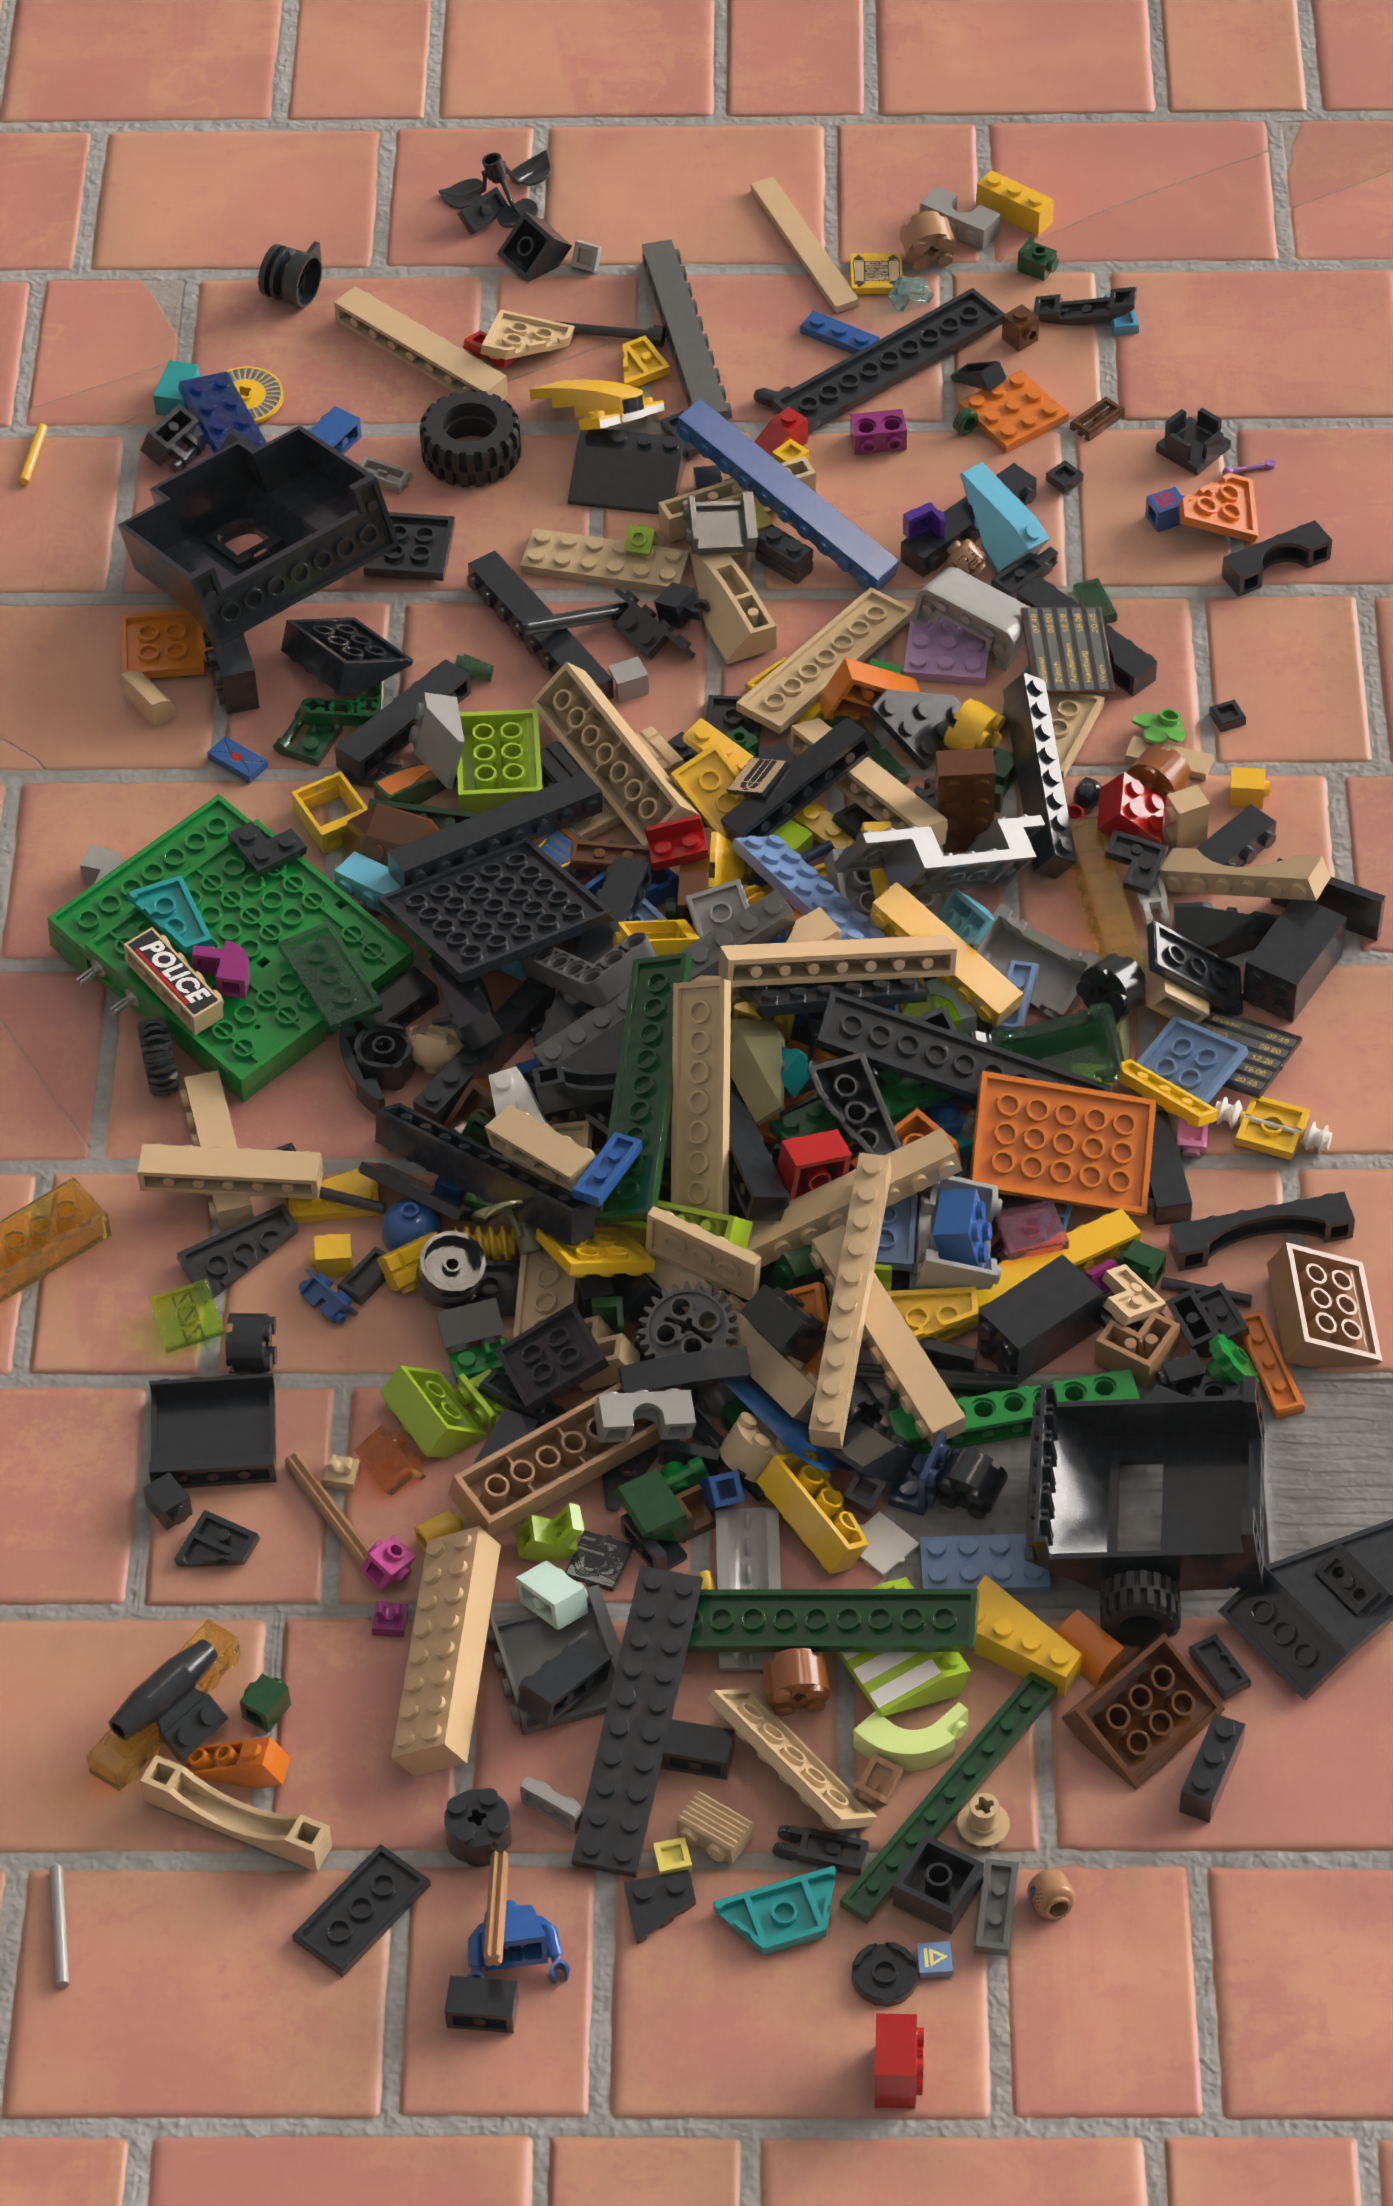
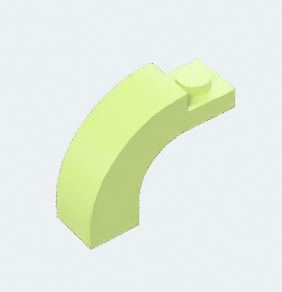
M958 1702L933 1725L919 1730L900 1728L884 1716L880 1717L875 1711L853 1730V1747L869 1760L873 1753L902 1767L905 1769L904 1771H919L932 1768L955 1755V1740L960 1739L968 1729V1709Z

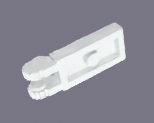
M1159 873L1150 897L1135 893L1139 911H1142L1145 928L1153 921L1151 910L1154 909L1160 910V919L1163 926L1170 925L1168 897L1163 879Z

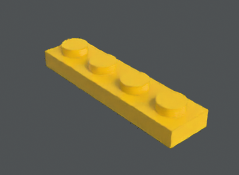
M1129 1059L1111 1065L1109 1076L1119 1081L1122 1086L1140 1093L1143 1098L1155 1099L1156 1103L1164 1107L1166 1112L1186 1120L1188 1125L1202 1127L1217 1121L1219 1110L1135 1061Z

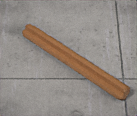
M297 1453L288 1456L285 1459V1467L361 1568L368 1556V1546L301 1456Z
M495 1851L491 1854L483 1955L485 1958L484 1963L489 1967L492 1965L499 1966L503 1961L509 1871L508 1853L506 1851L500 1853Z

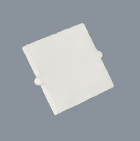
M880 1511L867 1523L859 1525L869 1543L859 1559L883 1578L899 1564L904 1565L905 1559L920 1547L919 1542Z

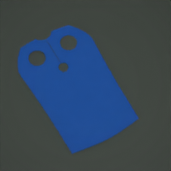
M753 1378L722 1381L800 1459L819 1470L835 1471L834 1469L837 1467L847 1471L856 1470L846 1462L837 1460L825 1448L811 1445V1443L806 1441L805 1437L810 1438V1420L805 1423L792 1418ZM805 1451L814 1452L822 1459V1462L813 1461L805 1454Z

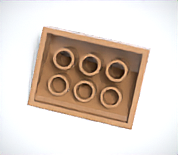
M1286 1242L1267 1262L1285 1362L1309 1368L1380 1364L1382 1356L1363 1262Z

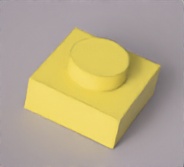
M685 1837L653 1843L659 1875L684 1870L692 1872V1862Z

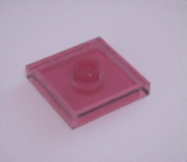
M1053 1200L1003 1209L998 1217L994 1216L1010 1260L1069 1248V1240Z

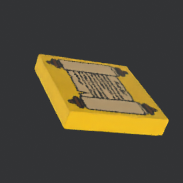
M901 253L850 254L851 289L856 295L903 294Z

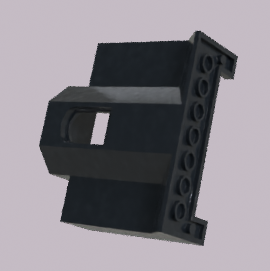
M301 425L257 449H253L242 440L234 442L150 488L149 490L155 504L118 524L134 569L191 612L216 648L400 546L377 477ZM246 534H255L264 540L238 555L225 546L230 540ZM263 549L267 550L256 557L254 556V554Z

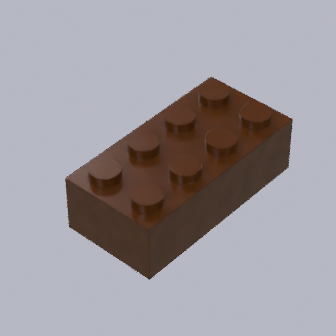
M993 748L935 752L934 809L948 819L946 843L942 845L943 852L968 851V848L976 841V837L985 832L994 820L996 771Z

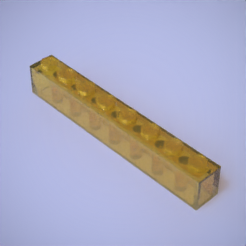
M1098 816L1070 820L1077 860L1070 868L1071 870H1076L1075 884L1077 891H1082L1083 894L1081 896L1083 911L1089 914L1090 934L1095 933V952L1097 955H1101L1102 958L1111 953H1119L1117 956L1123 958L1128 956L1138 963L1145 974L1144 955L1115 861L1104 858L1109 842L1107 836L1097 830ZM1146 996L1144 1000L1137 1006L1146 1005Z

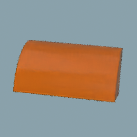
M1078 1609L1065 1620L1057 1631L1059 1636L1082 1654L1080 1675L1095 1687L1124 1662L1125 1647Z

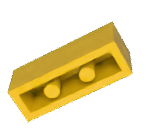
M992 170L977 183L976 207L981 205L1000 214L1001 219L1037 236L1053 223L1054 199Z

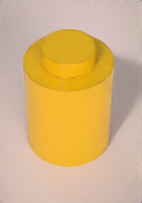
M446 1510L414 1527V1533L418 1543L426 1553L428 1540L462 1531L465 1529V1526L458 1513L452 1514L451 1511Z

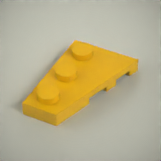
M976 1286L886 1291L917 1340L978 1319Z

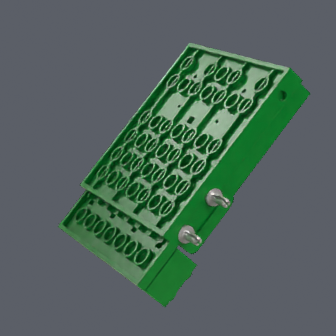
M218 794L47 917L50 946L82 973L76 978L80 986L97 977L121 999L110 1007L111 1013L115 1016L130 1006L144 1018L163 1017L167 1022L171 1040L206 1071L218 1070L222 1085L244 1103L323 1043L326 1030H328L329 1036L340 1030L344 1014H348L358 1004L374 995L378 989L384 988L391 983L398 975L408 971L414 965V950L302 856L258 878L228 841L229 832L251 822V820ZM258 819L253 821L267 840L276 836ZM182 875L213 940V946L211 947L223 949L225 940L231 941L242 947L249 959L250 984L246 999L221 995L224 1000L223 1018L197 1035H194L125 962L124 944L151 927L160 935H165L128 900L127 892ZM167 937L171 947L177 953H182L187 959L189 966L193 969L192 952L185 954ZM265 961L267 965L261 968L259 965ZM201 973L206 984L212 990H217L216 975Z

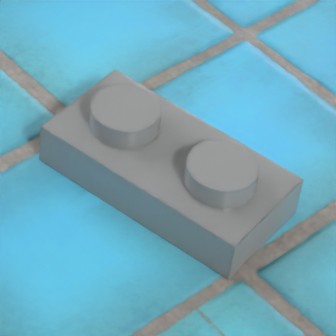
M527 1776L520 1785L521 1803L576 1833L582 1818V1807L570 1796L564 1797L553 1791L547 1783L535 1781Z

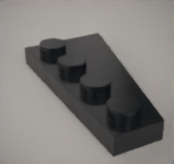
M283 1203L178 1252L177 1260L204 1305H207L298 1233V1226Z

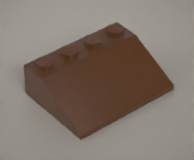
M1163 1633L1145 1643L1061 1718L1081 1744L1132 1788L1136 1789L1212 1721L1215 1713L1221 1714L1225 1708L1166 1633Z

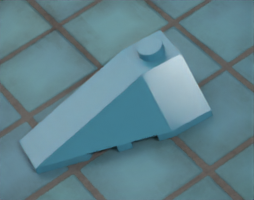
M983 462L960 474L968 504L972 505L975 515V527L980 532L982 551L985 552L987 559L997 574L1028 553L1035 554L1043 548L1050 538L1035 515Z
M956 888L953 889L936 915L968 945H979L995 921L988 909Z

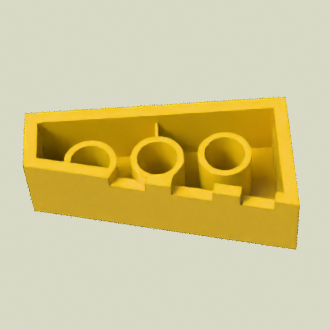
M806 1450L805 1454L817 1462L818 1455ZM792 1452L774 1456L756 1480V1483L830 1575L850 1570L869 1543L853 1514L844 1510L842 1506L844 1498L840 1491H834L828 1481L831 1477L829 1471L819 1470Z

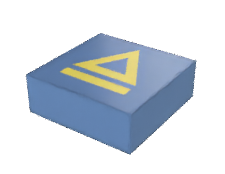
M950 1941L917 1943L919 1979L953 1977Z

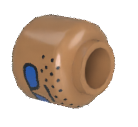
M1059 1870L1041 1871L1028 1884V1896L1036 1913L1042 1918L1061 1919L1070 1912L1075 1904L1076 1896L1067 1876Z

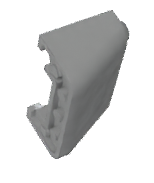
M948 567L920 590L911 621L923 627L930 619H933L932 622L937 625L941 618H944L986 641L984 650L988 653L992 650L996 656L994 666L1006 672L1025 646L1020 609L1021 607L1031 606L1025 605L959 568Z
M1000 903L992 915L995 921L980 944L974 945L972 948L1005 977L1010 960L1038 963L1039 972L1030 1004L1042 1010V1015L1055 1023L1058 1020L1065 1021L1082 1000L1076 992V985L1079 983L1082 973L1098 962L1100 957L1089 951H1086L1083 956L1081 950L1077 948L1073 950L1027 924L1026 920L1022 918L1019 920L1011 915L1013 910Z
M952 1176L919 1192L917 1197L913 1271H909V1290L976 1286L977 1290L991 1289L993 1284L999 1283L1001 1266H997L996 1259L990 1258L991 1240H987L988 1261L983 1263L981 1268L940 1259L932 1235L941 1190L977 1189L980 1201L985 1202L986 1222L992 1223L994 1216L998 1217L1002 1208V1199H998V1186Z

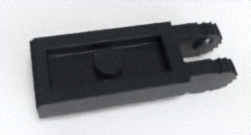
M781 1825L777 1834L781 1839L792 1843H800V1845L776 1842L772 1849L775 1856L789 1861L797 1859L798 1862L825 1868L834 1866L838 1871L855 1875L862 1874L869 1850V1842L867 1840L809 1827L800 1828L789 1825Z

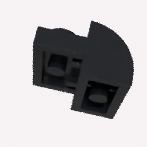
M1222 1282L1197 1294L1194 1289H1190L1165 1301L1174 1320L1180 1324V1330L1191 1349L1196 1350L1198 1357H1213L1209 1350L1210 1345L1208 1342L1217 1334H1223L1228 1340L1233 1342L1250 1334L1249 1327Z

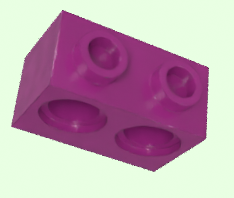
M895 409L850 414V436L854 454L861 455L907 450V428L903 410Z

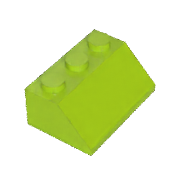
M400 1365L379 1392L387 1402V1408L396 1414L402 1422L404 1431L410 1434L418 1444V1450L427 1457L448 1458L483 1440L487 1436L486 1431L478 1424L468 1407L461 1402L456 1391L441 1371Z

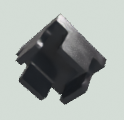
M1201 408L1198 410L1197 420L1192 417L1186 419L1187 412L1180 409L1166 421L1165 436L1156 444V452L1198 476L1230 449L1231 440L1224 437V433L1221 432L1222 420L1218 416Z

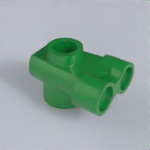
M700 1456L687 1461L688 1464L685 1466L679 1461H673L663 1466L660 1474L674 1495L700 1484L699 1479L710 1477Z

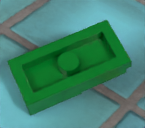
M501 1338L500 1342L492 1344L486 1342L480 1347L476 1346L449 1353V1363L456 1384H458V1376L462 1373L470 1380L488 1369L493 1371L496 1368L503 1373L506 1372L495 1352V1349L507 1343L506 1339Z

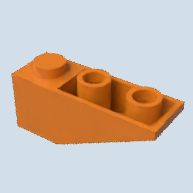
M271 1737L198 1746L188 1755L185 1767L201 1780L258 1789L283 1785L291 1757Z

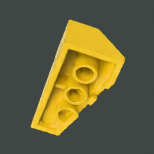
M711 832L708 889L740 879L743 885L746 883V880H751L752 867L731 848L733 842L718 832Z

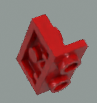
M698 814L644 828L654 871L710 857L705 831Z

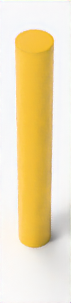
M43 423L38 424L19 478L21 485H28L48 429L47 425Z

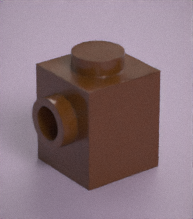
M1023 304L1002 316V339L1018 352L1038 341L1039 317Z

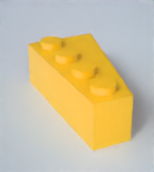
M985 1575L976 1587L979 1591L976 1649L974 1653L1023 1678H1026L1030 1672H1033L1056 1686L1057 1695L1065 1698L1080 1676L1082 1654Z

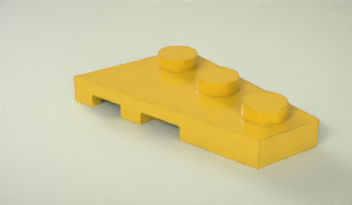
M359 1168L321 1181L322 1187L379 1201L378 1182L360 1174ZM289 1198V1212L296 1223L380 1215L379 1213L320 1198Z

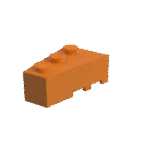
M845 657L819 696L824 718L834 719V716H849L850 719L859 720V716H872L867 709L883 691L890 689L920 692L916 679Z

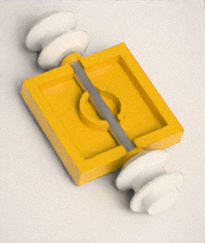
M1263 1096L1260 1099L1252 1097L1246 1112L1242 1111L1243 1108L1239 1100L1232 1105L1228 1104L1227 1097H1224L1222 1102L1217 1101L1215 1108L1219 1110L1217 1125L1226 1121L1229 1122L1230 1129H1233L1238 1123H1241L1235 1137V1145L1291 1161L1300 1140H1303L1305 1150L1315 1146L1318 1149V1154H1321L1323 1149H1329L1333 1133L1328 1132V1125L1321 1130L1317 1129L1316 1122H1312L1305 1128L1309 1119V1109Z

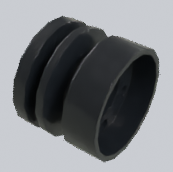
M274 244L265 254L260 266L258 276L259 291L263 296L273 297L276 300L284 299L289 304L299 307L308 306L315 298L322 278L321 259L314 254L304 251L296 252L294 248Z

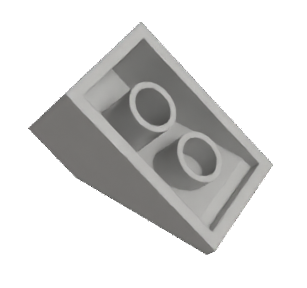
M424 692L422 703L418 702L416 705L415 719H417L416 726H411L409 742H413L415 755L446 788L452 789L465 743L457 697Z

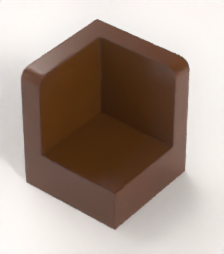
M700 1484L675 1495L687 1514L688 1540L716 1528V1520L704 1504L703 1488Z

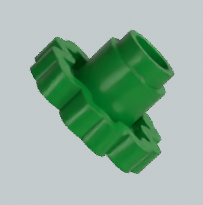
M1217 1334L1208 1342L1210 1345L1209 1350L1214 1359L1206 1365V1376L1230 1383H1239L1242 1387L1243 1376H1259L1246 1353L1232 1340H1228L1223 1334Z

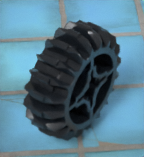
M153 1017L140 1021L137 1028L150 1093L153 1096H166L177 1092L179 1088L178 1074L166 1020L163 1017Z

